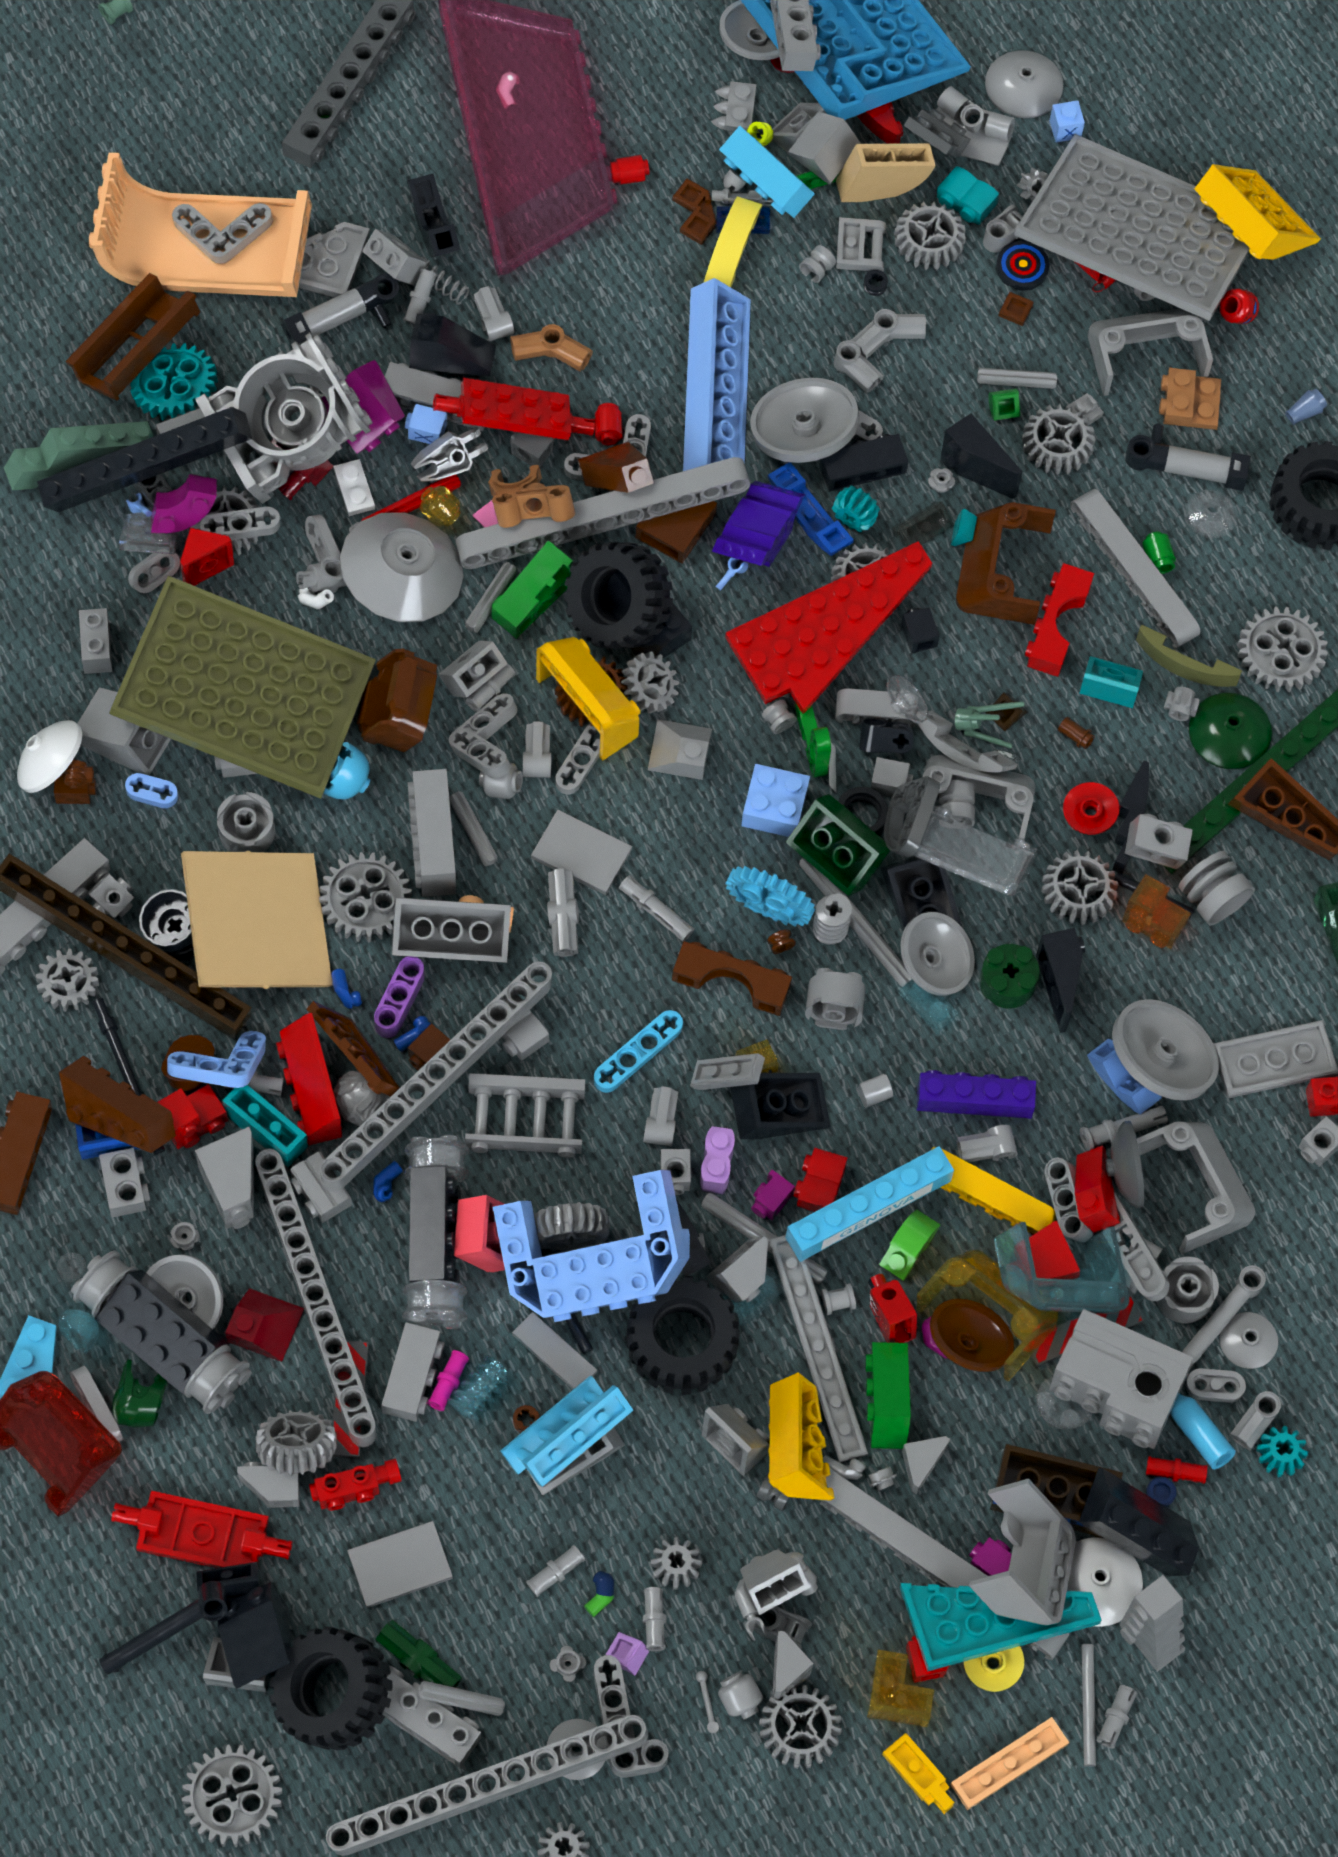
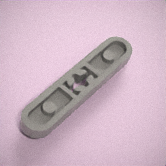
M1114 1191L1120 1223L1105 1228L1103 1231L1139 1292L1149 1301H1159L1167 1295L1170 1285L1169 1281L1117 1193ZM1123 1232L1131 1239V1245L1135 1249L1133 1252L1125 1246V1239L1122 1236Z

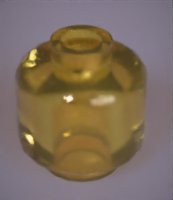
M438 486L434 489L429 487L421 495L420 511L435 526H450L460 516V501L445 486Z

